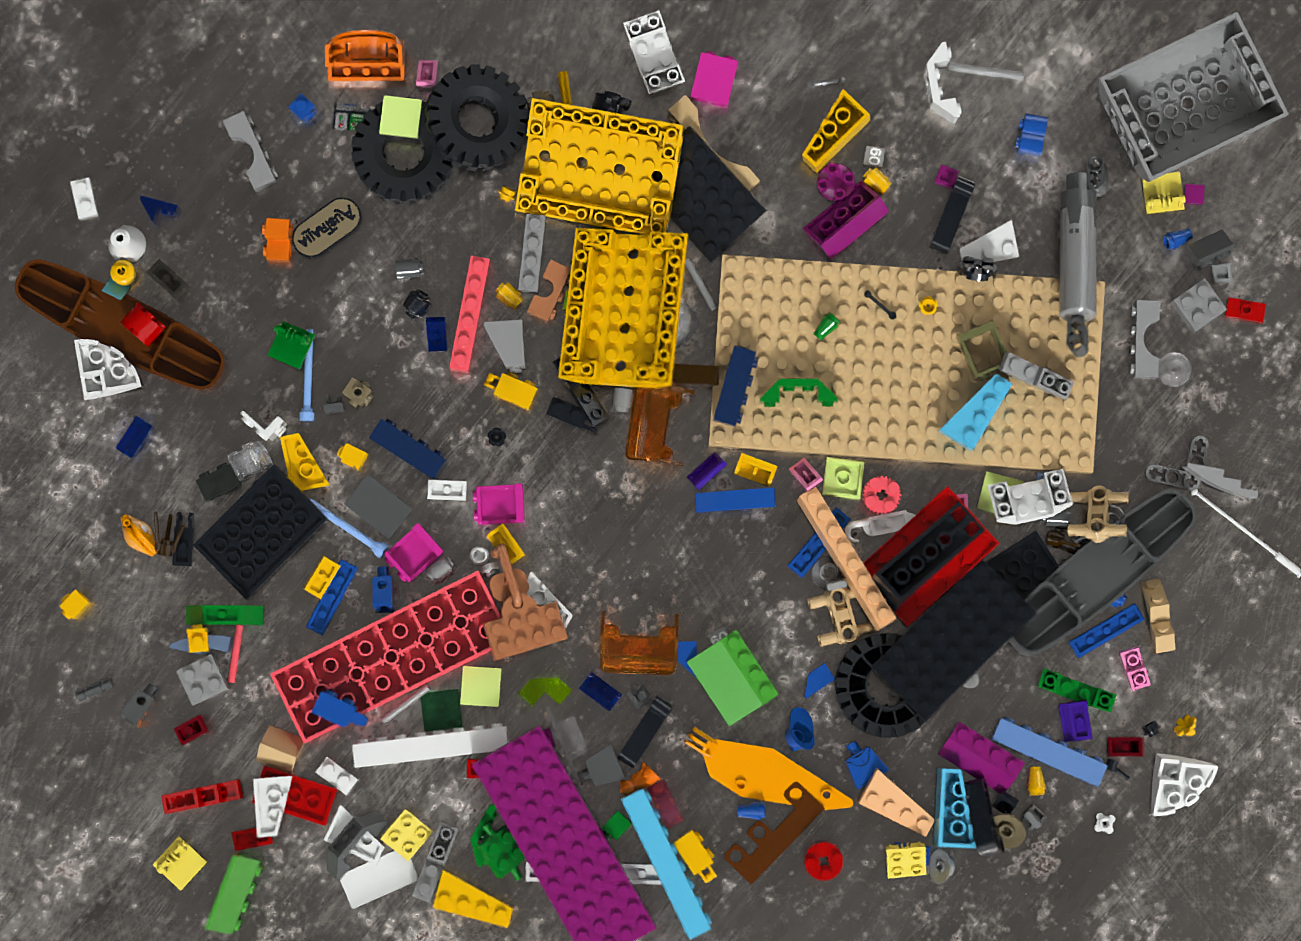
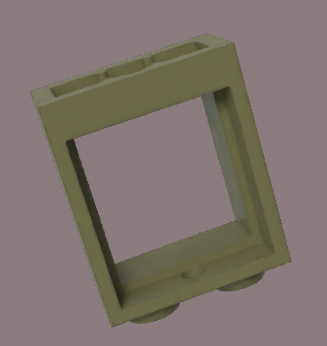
M994 321L985 323L956 337L974 380L979 378L981 381L991 377L990 373L996 370L998 373L1002 372L998 370L1001 363L978 372L965 343L990 331L1003 359L1007 351Z

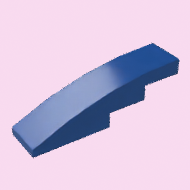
M775 488L695 493L696 513L776 507Z

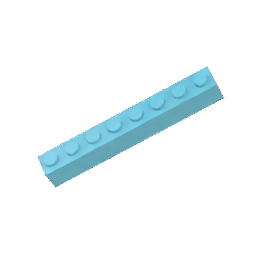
M639 789L621 798L620 800L688 939H692L710 930L709 924L712 922L708 914H703L700 908L703 906L702 901L698 895H694L692 889L695 887L691 879H686L683 873L686 871L682 861L678 862L675 856L677 850L674 844H669L666 838L669 834L665 826L661 827L658 821L660 815L657 809H652L649 803L652 799L648 791L644 792L643 789Z

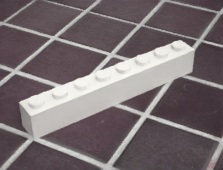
M502 723L491 724L489 729H483V725L473 726L472 731L456 728L452 729L453 733L446 734L445 730L433 731V735L426 736L425 732L414 733L412 738H407L406 734L396 735L395 740L379 737L376 738V742L368 743V739L356 740L357 744L352 745L354 766L357 768L493 752L509 743L507 726L502 727Z

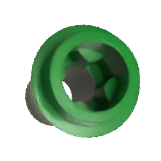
M831 312L827 315L824 314L813 334L822 341L839 327L838 324L841 321Z

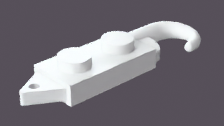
M903 510L854 520L847 524L844 530L845 535L851 543H859L858 539L851 537L850 533L854 528L863 527L868 536L898 532L915 514Z

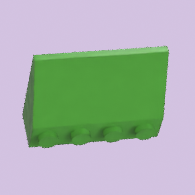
M737 630L732 631L687 661V664L728 726H731L779 695Z
M242 852L232 856L205 929L233 934L235 930H239L242 920H240L241 913H245L249 902L246 900L249 894H253L256 884L253 882L256 876H260L263 865H260L262 860Z

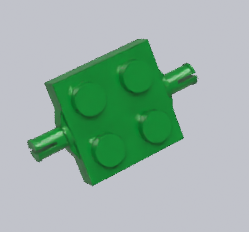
M489 822L482 825V828L486 832L487 837L484 842L477 846L478 850L497 879H501L508 872H511L515 881L520 880L523 876L517 867L525 859V856L509 828L505 824L500 829L494 831Z

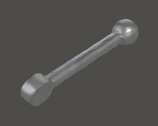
M840 78L839 80L817 82L808 80L806 85L808 88H812L814 85H844L846 79Z

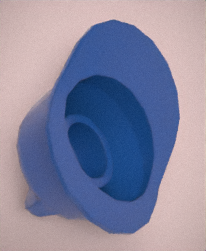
M801 707L792 709L790 725L785 732V739L790 745L791 751L810 750L815 745L812 718Z

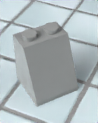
M523 321L483 322L484 328L507 371L510 370L513 374L522 373V370L526 369Z

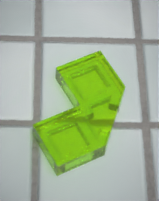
M559 678L530 679L518 694L533 706L546 692L560 705L572 690Z

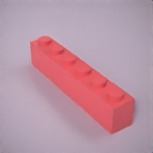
M472 255L470 258L449 369L452 371L470 373L491 264L488 258Z

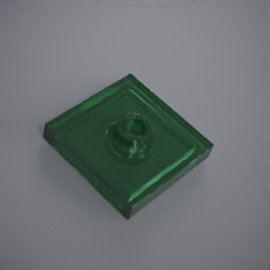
M459 689L428 692L420 697L425 732L463 727Z

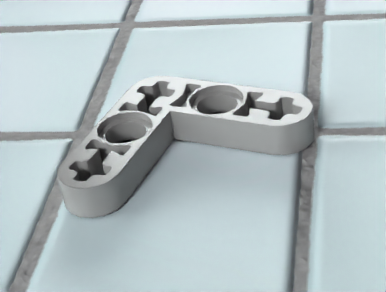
M1197 436L1191 440L1186 463H1190L1192 458H1198L1200 465H1205L1209 446L1208 440L1205 437ZM1199 439L1204 444V447H1201L1199 453H1203V456L1198 454L1192 455V451L1197 452V446L1194 443L1198 442ZM1151 465L1145 470V478L1157 484L1190 491L1197 489L1201 483V480L1193 477L1196 484L1189 487V483L1186 480L1191 478V474L1186 470L1182 471L1160 465ZM1155 468L1157 473L1162 474L1163 470H1166L1163 481H1161V476H1155L1153 479L1149 471ZM1170 472H1174L1178 476V480L1175 483H1170L1167 479Z

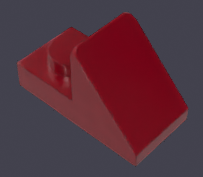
M201 714L173 728L181 746L209 733Z
M1108 737V756L1144 757V737Z

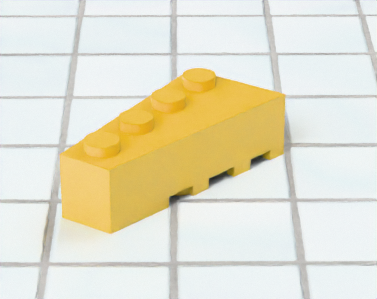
M844 89L840 92L836 102L832 105L817 133L813 136L802 154L803 161L816 173L871 121L870 114Z
M443 869L433 908L509 927L514 907Z

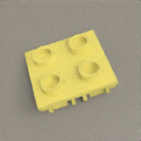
M1180 172L1167 173L1150 182L1142 179L1147 214L1185 210V195L1182 192Z
M404 809L380 839L409 861L433 831L413 816L409 810Z
M178 836L153 865L160 874H163L179 890H182L207 861Z
M901 843V848H899V844L885 847L888 878L926 875V850L924 843H910V847L909 843H906L904 848L903 843Z

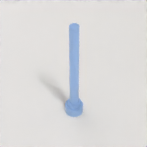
M306 329V331L313 333V329ZM313 342L305 357L303 408L299 412L300 421H314L315 415L313 409H311Z
M310 499L330 521L372 548L375 556L380 559L383 557L389 547L384 542L380 543L379 541L375 542L313 499Z

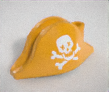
M127 514L121 517V524L126 543L139 552L154 556L157 550H155V540L151 527L142 520Z

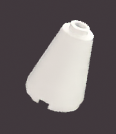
M125 225L118 227L111 233L108 240V249L111 256L117 261L127 260L130 263L136 262L145 253V236L134 226Z

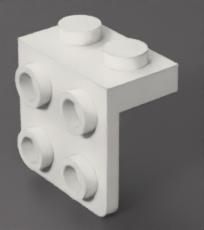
M243 410L240 412L243 415L241 420L251 428L255 426L257 428L255 432L265 441L268 439L274 441L277 436L280 438L287 431L286 426L288 424L279 416L264 429Z

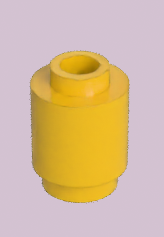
M876 167L874 170L869 168L863 176L865 178L864 183L876 193L879 192L882 195L892 184L889 178Z
M508 282L506 284L501 283L495 290L498 293L496 297L507 307H512L514 310L524 299L521 296L522 293Z

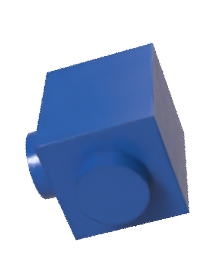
M302 93L288 107L304 124L307 120L310 121L317 111L316 106Z

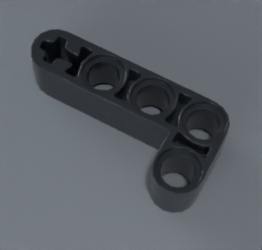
M960 176L957 177L930 248L948 254L976 182Z
M657 695L617 759L634 768L674 705Z
M982 777L964 782L976 847L979 854L987 858L1005 853L1003 841L997 835L985 778Z

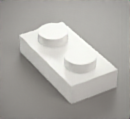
M90 178L71 181L78 218L84 219L97 216L98 211Z
M428 480L427 499L466 501L467 481Z
M326 757L316 771L318 775L345 795L350 792L358 781L356 777L329 757Z

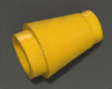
M1030 767L1027 788L1029 795L1045 794L1046 785L1041 767Z

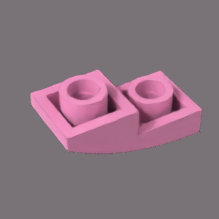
M1135 646L1119 651L1132 691L1151 685L1139 647Z

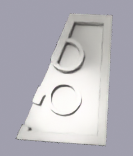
M1012 220L959 249L961 262L963 257L966 256L980 260L990 258L994 260V263L1019 258Z
M531 571L527 578L529 589L526 595L533 598L538 607L557 602L566 630L573 615Z
M293 776L253 779L257 837L278 836Z
M342 805L339 806L324 838L325 841L331 844L354 818ZM367 831L350 853L376 865L385 846Z

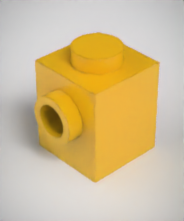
M75 589L71 594L67 593L61 599L62 604L59 607L63 609L61 613L67 619L77 620L92 602L79 590Z

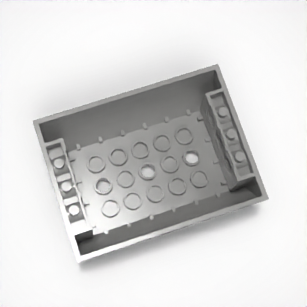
M1238 12L1104 75L1098 81L1101 102L1135 171L1147 182L1159 178L1289 115ZM1218 83L1226 84L1227 90L1225 92L1218 91ZM1190 99L1193 103L1192 108H1185L1182 104L1183 100ZM1149 116H1157L1158 124L1151 125L1148 121Z

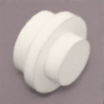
M477 546L472 549L470 559L475 565H484L489 560V552L486 548Z
M494 562L482 566L481 575L490 579L500 571V568Z

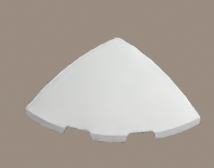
M74 340L84 401L141 387L140 379L134 366L129 363L119 350L112 346L109 347L101 344L96 340Z
M1156 753L1151 793L1152 815L1173 814L1183 806L1189 807L1200 798L1199 795L1205 787H1210L1216 775L1218 765L1192 758Z

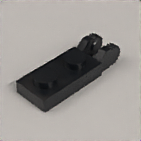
M177 512L174 541L182 526V512ZM189 512L188 527L184 528L176 548V553H173V566H192L194 513Z

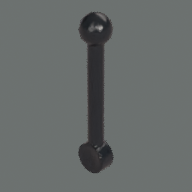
M867 290L864 292V296L870 298L883 309L891 320L896 318V313L889 311L873 297L871 291Z

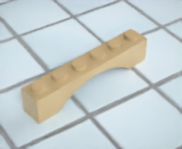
M684 95L668 109V118L672 123L683 125V131L691 126L707 143L700 129L698 109ZM718 155L750 192L760 184V180L749 167L732 163Z

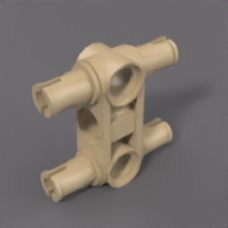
M1100 485L1093 487L1088 492H1070L1072 503L1088 504V518L1085 524H1068V536H1085L1096 543L1103 542L1110 536L1127 537V524H1109V511L1112 504H1129V492H1112L1110 489Z
M850 587L831 591L826 590L822 595L807 599L810 609L827 606L833 624V632L817 636L820 647L833 643L841 645L858 640L860 636L876 632L871 622L859 625L855 623L850 599L856 597ZM835 591L841 596L839 602L833 599ZM844 629L850 631L851 636L849 639L843 636Z

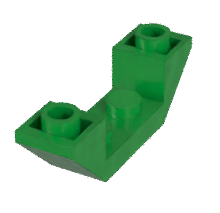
M818 378L779 379L760 398V404H764V407H775V404L780 402L779 388H783L784 392H793L795 388H802V391L810 392L817 388V403H822V407H832L833 403L838 402V397Z
M188 605L186 606V625H263V606Z
M1045 668L1037 686L1074 701L1087 700L1088 706L1109 713L1112 711L1117 694L1092 687Z
M495 804L488 806L470 838L476 863L480 868L483 864L487 865V862L477 848L480 845L478 840L483 841L486 836L482 825L487 822L492 824L497 816L494 813L495 810H498Z

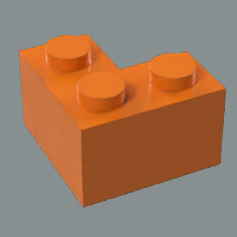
M266 218V223L262 225V234L267 239V245L264 244L263 256H266L267 261L291 263L292 222L289 219Z

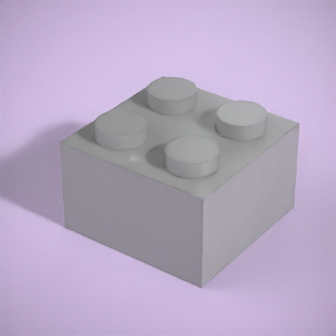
M1205 278L1170 303L1192 334L1227 310Z
M214 654L208 655L176 671L192 706L201 704L230 690Z

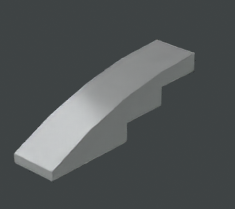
M1182 463L1181 465L1191 475L1216 489L1248 499H1257L1258 491L1240 488L1241 480L1223 477L1224 469L1192 463Z

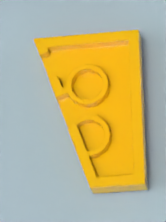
M299 433L280 437L288 477L301 491L330 486Z

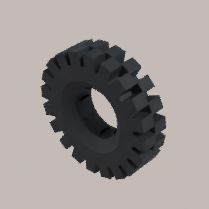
M471 64L468 68L461 66L452 73H447L433 88L426 101L427 106L424 109V119H427L424 127L426 134H431L432 136L429 141L433 148L438 146L441 150L438 154L445 160L448 157L451 158V164L459 168L462 165H466V170L476 171L478 168H481L482 171L492 169L495 165L498 167L504 164L522 146L525 141L524 137L527 134V121L529 120L530 110L525 109V105L528 102L524 94L519 95L520 87L515 81L512 83L508 82L509 76L502 71L500 74H496L495 68L487 65L484 69H481L480 64ZM470 101H478L482 105L485 104L494 116L495 124L491 128L493 129L492 133L489 135L483 134L481 137L467 133L461 127V122L458 121V113L461 110L459 106L465 102L468 104Z
M383 101L375 105L376 108L372 111L369 109L363 115L364 119L362 122H358L355 128L356 133L352 137L351 143L352 161L365 186L378 197H383L384 200L391 202L399 201L400 203H410V201L414 200L418 202L424 200L426 196H432L438 192V188L441 185L444 186L449 179L448 176L453 171L454 165L451 164V158L448 157L445 160L438 154L441 151L439 147L433 148L429 141L432 136L431 134H426L424 124L427 122V119H424V109L427 103L422 101L418 137L424 144V146H421L422 150H424L422 160L418 161L419 164L410 170L408 168L406 170L394 169V165L390 166L385 161L384 156L387 155L384 152V147L387 141L390 142L389 138L391 135L379 134Z
M896 633L876 634L856 643L844 655L835 678V692L838 704L845 717L859 730L872 736L883 738L907 735L916 731L925 723L904 700L900 699L901 702L894 706L888 707V704L882 706L874 701L875 697L871 698L868 692L867 685H870L868 678L872 671H874L871 666L903 636Z

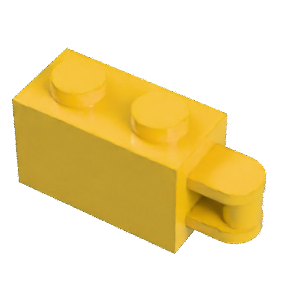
M510 372L507 375L502 373L501 377L488 373L483 384L495 390L494 396L528 411L538 392L535 383L526 379L525 382L518 380L517 375ZM494 379L499 381L497 387L492 386Z
M691 830L674 841L673 844L694 876L699 873L704 882L708 883L717 877L710 866L714 863L712 858L715 856L709 847L706 849L703 847L701 842L704 840L699 832L694 833ZM708 867L710 872L703 875L701 871Z

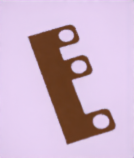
M797 782L793 783L784 792V797L796 809L773 832L762 821H756L748 829L747 835L759 847L749 855L739 845L735 844L724 855L725 860L751 885L825 809ZM793 788L801 790L802 797L799 800L791 799L790 791ZM757 826H761L765 830V836L761 839H757L753 835V829ZM738 850L742 853L740 862L735 863L731 861L730 853L732 851Z

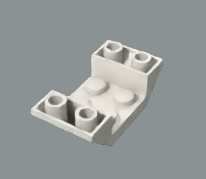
M659 10L623 23L632 53L649 95L685 82L666 34V28Z
M942 42L926 64L923 72L930 109L953 124L960 117L961 106L960 103H956V98L941 100L943 92L942 87H938V79H940L939 69L946 68L952 57L950 46L947 47L946 42Z
M1063 469L1044 473V479L1009 487L1007 481L988 485L997 522L1016 525L1048 518L1073 505Z

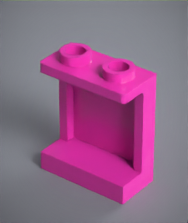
M712 51L701 52L690 100L728 108L738 61L735 60V57L724 55V57L716 56L717 53Z
M522 483L476 486V491H473V502H477V510H474V521H478V525L525 523Z
M417 523L409 533L384 553L386 556L384 560L391 568L395 566L398 569L397 575L403 582L407 580L411 583L445 552L424 528Z

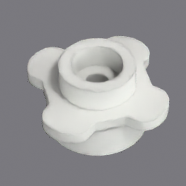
M1102 813L1097 814L1094 829L1097 832L1105 831L1107 834H1111L1114 830L1112 826L1115 817L1113 815L1105 816Z

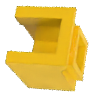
M346 443L345 446L341 445L337 456H339L342 463L352 468L355 466L360 471L368 454Z

